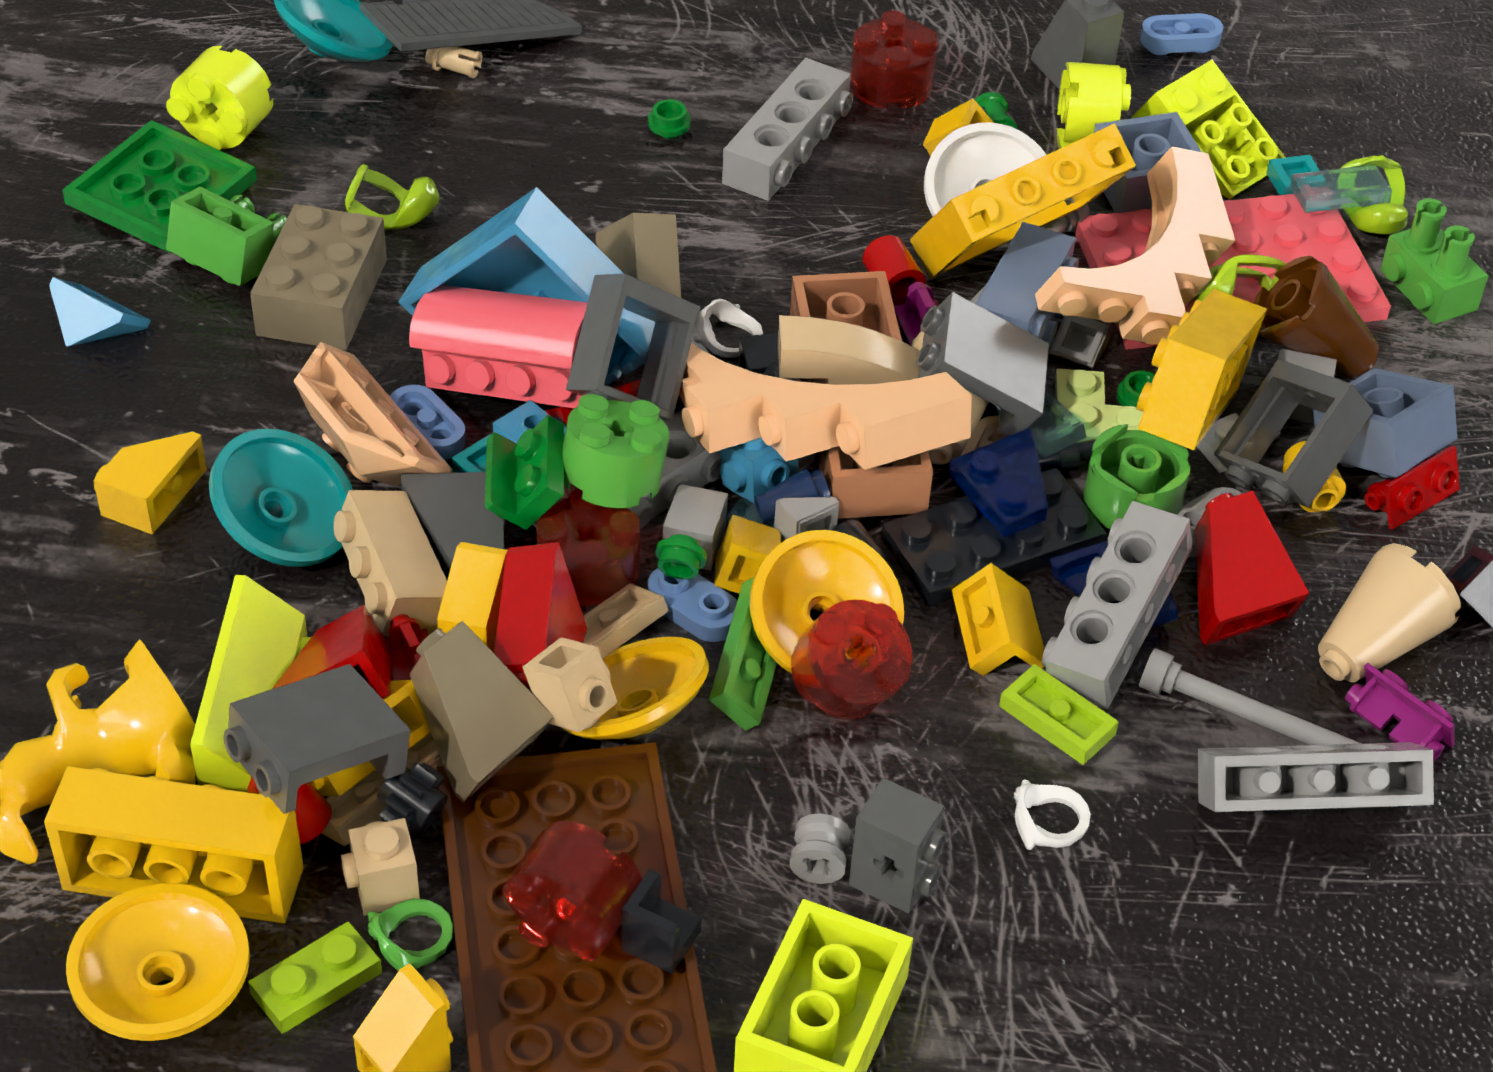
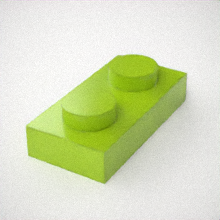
M1033 664L1001 693L1000 708L1082 765L1104 747L1117 732L1119 721L1036 664Z
M348 921L249 980L250 994L281 1034H284L382 973L381 960Z

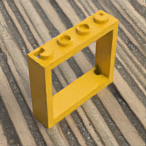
M1114 123L951 199L910 241L929 279H933L1011 242L1022 222L1043 227L1085 207L1134 168L1136 164ZM1072 197L1074 203L1067 206L1065 200Z

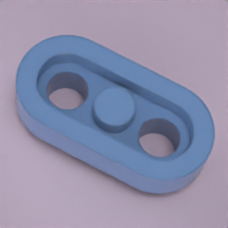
M1202 13L1151 16L1145 19L1142 24L1140 42L1146 49L1156 55L1182 52L1206 53L1220 45L1223 24L1216 17Z
M407 385L396 389L390 395L391 399L444 460L451 459L464 450L466 445L464 422L431 389L421 385Z
M659 568L651 573L648 579V590L664 596L668 612L663 616L701 640L709 642L726 640L737 600L731 594L720 587L714 586V583L699 574L693 579H677L664 574Z

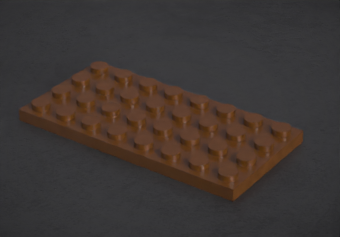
M656 742L513 758L463 803L454 795L444 766H436L437 772L445 777L438 789L448 796L441 816L470 1072H717L694 944H692L673 974L622 950V908L649 869L661 873V899L687 911Z

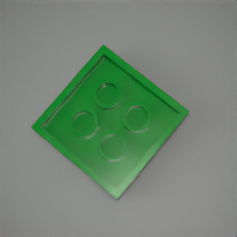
M151 120L62 191L66 205L171 253L166 250L171 201L198 187H202L230 200L234 196L242 194L255 183L257 176L255 166Z

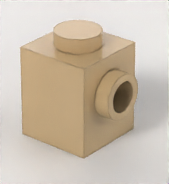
M561 637L523 666L532 694L554 716L549 724L580 733L582 730L593 726L602 714L617 703L610 682V671L603 661L597 646Z
M405 818L388 822H372L364 827L348 830L351 853L341 855L343 873L347 889L358 888L364 916L370 911L379 913L400 902L413 898L420 899L417 864Z

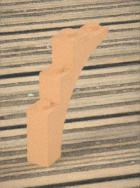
M1172 146L1147 173L1152 199V227L1143 254L1116 266L1093 269L1060 266L1035 293L1038 309L1060 313L1065 316H1078L1108 323H1118L1122 339L1153 345L1159 344L1162 337L1167 338L1173 325H1179L1186 312L1184 305H1187L1212 279L1209 267L1236 241L1209 154Z
M691 342L679 391V396L686 407L682 410V421L687 434L690 437H695L708 453L762 437L765 444L771 445L786 462L840 446L845 454H849L864 470L971 438L972 395L947 372L912 380L879 384L830 385L791 381L758 374L726 363L701 350Z

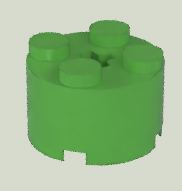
M587 394L580 397L578 406L569 414L562 449L564 486L570 490V484H573L583 491L581 499L609 508H631L640 504L641 497L650 494V499L656 496L660 486L670 435L667 425L659 417V407L645 400H636L629 403L607 400L596 394Z
M1128 424L1117 425L1107 429L1097 437L1093 444L1085 482L1083 503L1095 519L1108 529H1111L1112 524L1117 518L1123 519L1132 501L1178 515L1183 506L1191 466H1189V453L1186 447L1145 431L1127 430Z

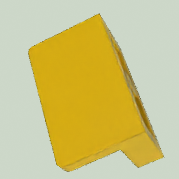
M990 563L952 589L967 658L972 670L984 676L1015 655L1031 666L1036 664L1041 669L1044 668L1042 657L1045 649L1031 595L1024 585Z

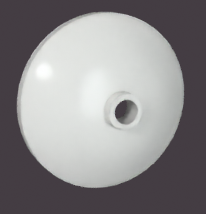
M976 123L953 131L937 145L925 170L924 194L930 213L934 216L951 199L1045 156L1046 153L1028 135L1003 124ZM1011 242L1003 246H1000L992 251L1007 250Z

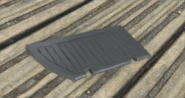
M403 0V5H396L393 1L360 3L359 5L360 11L400 51L582 34V26L574 19L536 0Z

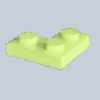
M1071 369L1056 370L1054 382L1056 442L1074 438L1076 442L1096 439L1101 433L1117 425L1128 424L1127 430H1140L1138 426L1143 412L1136 410V407L1105 405L1104 372Z

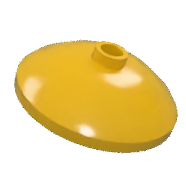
M806 531L781 542L767 555L759 566L750 592L751 619L762 646L782 668L799 678L814 683L843 684L867 676L890 656L897 645L903 628V597L892 569L881 555L865 542L837 531ZM810 610L820 611L824 617V623L818 624L814 622L810 616Z
M683 637L650 638L617 648L603 658L611 674L610 682L617 703L602 714L593 726L582 730L580 733L565 728L562 729L583 738L596 740L625 739L656 730L673 719L700 691L709 671V662L704 649L697 642Z
M159 883L146 885L115 896L97 908L83 922L76 932L67 954V982L77 1008L99 1029L130 1040L156 1041L170 1039L190 1033L206 1025L232 1003L247 976L250 961L249 943L240 917L228 903L217 895L205 889L186 884ZM163 980L171 981L165 985H156Z

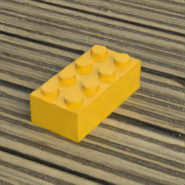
M1213 289L1203 301L1196 300L1190 313H1184L1179 325H1173L1168 337H1162L1155 350L1152 365L1158 367L1152 383L1147 382L1138 399L1136 410L1143 412L1138 429L1194 450L1237 394L1267 308Z
M67 766L44 820L62 890L114 898L126 891L151 884H186L205 889L217 895L228 903L239 917L285 924L304 869L295 810L283 814L269 797H264L261 793L254 794L227 790L209 784L200 786L172 782L157 776L145 778L118 774L102 768L84 769Z

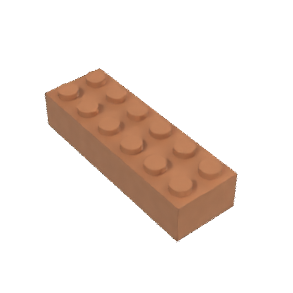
M885 271L792 276L790 316L814 317L845 322L868 328L902 341ZM806 378L805 382L827 384V378ZM840 446L816 453L819 469L824 475L830 495L839 501L838 519L915 514L929 508L933 468L928 451L864 470L849 454H845Z

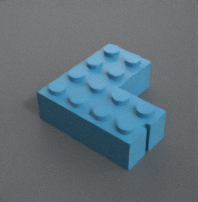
M536 187L421 266L398 303L413 316L416 306L423 295L439 285L588 302L595 275L624 273ZM623 308L604 385H609L618 380L622 373L626 375L645 364L655 326L654 321Z

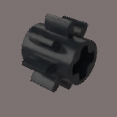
M416 762L412 769L406 766L405 773L384 780L380 786L377 798L387 804L380 817L386 822L405 818L408 831H410L413 824L422 831L426 830L437 819L447 803L448 796L438 789L445 777L425 762L422 764Z

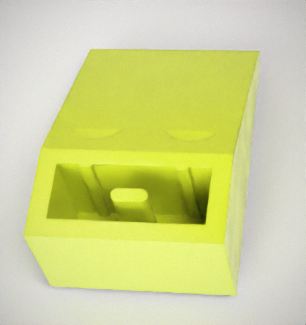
M1213 60L1208 61L1157 91L1131 117L1138 118L1177 112L1201 152L1209 154L1220 192L1229 200L1268 176L1266 173L1269 160L1286 158Z

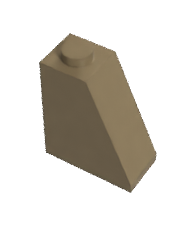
M631 213L595 233L597 247L624 274H628L681 298L676 214Z
M461 621L447 633L441 628L436 629L417 647L416 651L421 657L409 675L454 795L463 803L532 743L554 716L480 638Z

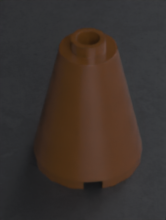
M1309 255L1295 258L1273 274L1279 280L1270 291L1264 287L1261 288L1254 300V304L1267 308L1258 334L1260 337L1287 350L1336 359L1335 372L1348 378L1363 375L1373 368L1377 361L1379 344L1324 263Z

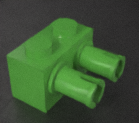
M198 187L171 201L166 250L184 258L186 262L192 265L200 266L220 276L228 283L242 286L259 276L271 252V247L274 246L287 218L284 215L279 218L280 213L277 212L264 218L255 214L254 205L249 198L246 197L242 200L243 195H236L227 200L202 187Z
M1426 198L1417 203L1411 229L1389 235L1380 270L1434 325L1478 310L1488 275L1468 256L1470 248L1474 243L1475 235L1473 233L1469 234L1470 230L1468 228L1457 225L1448 227L1444 232L1441 229V225L1447 212L1446 206H1441L1442 202L1439 200Z

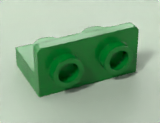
M547 415L535 428L527 429L520 436L517 444L496 432L487 439L485 507L487 510L493 512L499 518L506 519L527 530L564 495V464L562 459L564 423Z

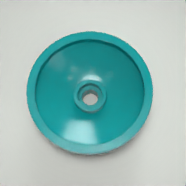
M273 0L280 18L291 32L310 51L318 56L340 61L369 62L387 56L393 46V43L360 11L359 5L362 2L359 0Z
M258 429L235 437L221 450L210 472V499L222 526L242 547L264 560L292 567L311 566L324 562L338 553L343 547L334 535V518L336 513L342 510L348 491L353 490L343 469L323 448L295 433L279 429Z

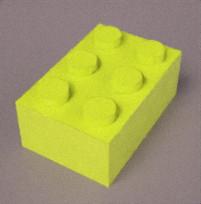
M802 899L736 1037L734 1072H867L908 978L913 938Z

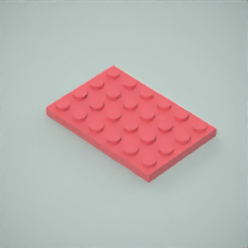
M1327 190L1223 201L1236 241L1209 269L1213 266L1221 265L1228 259L1238 255L1269 256L1279 259L1286 264L1295 258L1309 255L1327 266L1364 322L1387 320L1391 305ZM1140 209L1124 213H1100L1087 216L1081 223L1077 222L1074 233L1090 269L1120 265L1141 256L1146 249L1152 227V209ZM1237 266L1265 273L1272 280L1275 276L1273 274L1276 272V269L1267 267ZM1236 277L1232 296L1254 303L1261 287L1256 278ZM1193 299L1187 305H1184L1186 312L1190 313L1195 303ZM1114 323L1122 339L1118 323ZM1122 339L1126 350L1158 346V344L1151 345L1145 342Z

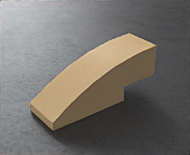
M779 315L778 359L780 378H827V384L830 385L879 384L918 378L919 367L916 366V359L920 351L898 339L845 322L814 317Z

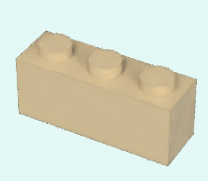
M349 490L342 510L338 511L335 515L334 535L336 540L341 542L347 555L351 575L357 578L365 597L366 609L373 615L376 625L383 636H388L390 621L400 614H406L410 618L417 620L420 630L426 628L430 635L438 629L437 617L447 579L406 491Z

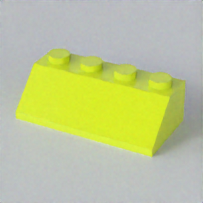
M235 575L190 743L198 785H216L227 790L247 792L252 776L240 762H235L230 758L224 744V732L228 729L230 703L271 690L311 639V637L307 636L304 614L246 575Z

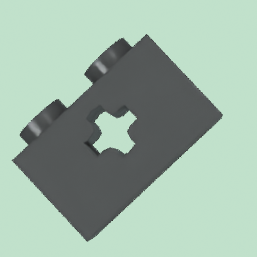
M882 778L856 817L849 886L906 913H910L920 895L929 897L934 891L942 871V866L936 864V860L940 856L947 839V832L941 830L944 805Z

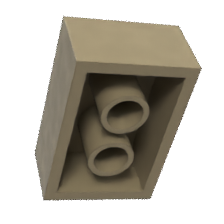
M294 204L250 293L256 336L316 346L322 342L341 350H347L387 261L383 218Z

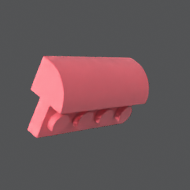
M439 285L429 293H425L417 304L411 321L409 344L410 347L422 349L425 383L428 388L526 402L531 400L534 403L576 408L582 396L567 391L566 387L588 302Z

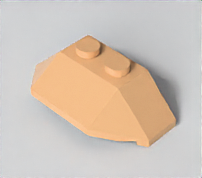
M322 342L319 343L294 379V383L311 417L323 430V440L330 447L342 453L347 459L346 468L351 474L366 483L376 480L391 486L401 485V474L451 473L452 468L354 354Z

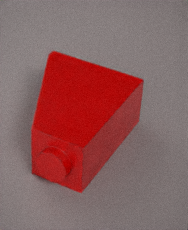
M1254 491L1233 496L1232 493H1225L1210 500L1206 504V510L1194 529L1200 638L1204 645L1292 618L1309 594Z
M559 542L512 547L506 553L494 654L532 693L523 666L561 637L583 643L588 630Z
M362 605L318 629L272 689L351 664L383 699L391 695V647L365 605Z

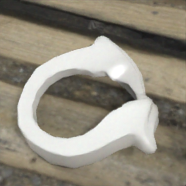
M716 299L699 312L692 339L695 342L701 343L713 354L720 357L738 358L739 348H728L716 341L709 317L714 314L721 321L748 331L751 336L761 335L763 331L759 322L740 310L741 306L739 304L734 305L727 300Z
M1025 779L1022 781L1021 786L1016 788L1014 793L1015 803L1017 804L1015 822L1027 850H1032L1035 845L1055 848L1067 847L1081 839L1088 830L1091 817L1088 804L1080 794L1072 789L1058 785L1031 784ZM1051 802L1063 803L1076 812L1079 824L1068 833H1050L1034 824L1027 808Z

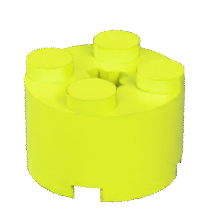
M212 46L206 49L173 82L170 98L166 102L168 113L174 119L179 120L192 136L198 139L199 142L217 150L229 149L241 144L270 113L273 107V99L270 100L268 93L271 83L263 68L246 53L237 49L232 53L219 50L222 46Z
M1066 62L1067 70H1063L1057 110V115H1061V123H1065V128H1057V144L1059 149L1093 134L1095 124L1120 120L1121 110H1129L1131 85L1126 84V68H1121L1119 65Z

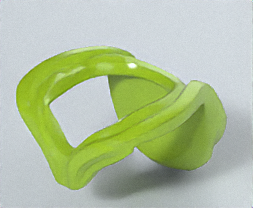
M1374 155L1347 162L1339 169L1336 178L1337 198L1357 229L1376 234H1394L1406 227L1408 210L1403 206L1405 181L1399 163L1383 155ZM1377 165L1384 169L1388 178L1391 192L1390 203L1361 207L1354 196L1355 172L1361 168Z
M363 164L358 168L345 198V206L349 213L381 217L384 220V230H398L410 227L423 220L436 207L440 196L434 181L427 176L414 179L410 189L406 190L388 176L370 170L367 165ZM361 181H366L393 194L400 201L398 210L390 215H382L355 200L354 198Z
M1238 255L1232 257L1225 263L1209 269L1212 279L1195 295L1193 300L1203 301L1213 289L1232 295L1236 277L1256 278L1261 288L1264 287L1270 291L1279 280L1276 276L1272 280L1265 273L1237 266L1267 267L1276 269L1277 272L1286 263L1263 255Z

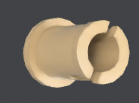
M459 46L427 49L425 61L431 64L432 69L436 71L444 68L474 79L479 73L474 67L481 68L483 56L479 51L475 52Z

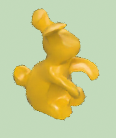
M140 639L124 658V667L129 675V679L98 708L81 709V701L78 696H71L73 690L86 684L90 677L85 666L73 663L54 670L46 684L57 718L52 735L16 743L0 762V851L4 855L28 865L36 863L38 849L21 816L52 803L67 766L84 769L102 768L112 773L145 778L157 776L172 782L196 784L197 777L190 746L195 723L172 684Z

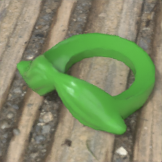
M413 898L400 902L381 913L370 911L367 914L369 935L374 940H378L382 955L397 971L409 963L415 969L435 962L446 953L453 940V924L449 913L442 906L430 900ZM414 916L430 917L442 929L438 942L429 949L422 951L403 950L388 937L403 921Z

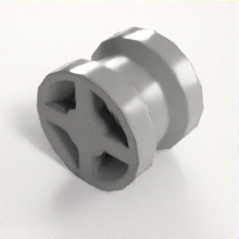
M809 814L802 817L796 823L794 839L797 845L791 851L790 868L793 873L811 883L826 884L840 880L845 874L847 858L844 852L848 849L851 831L848 825L841 819L827 814Z

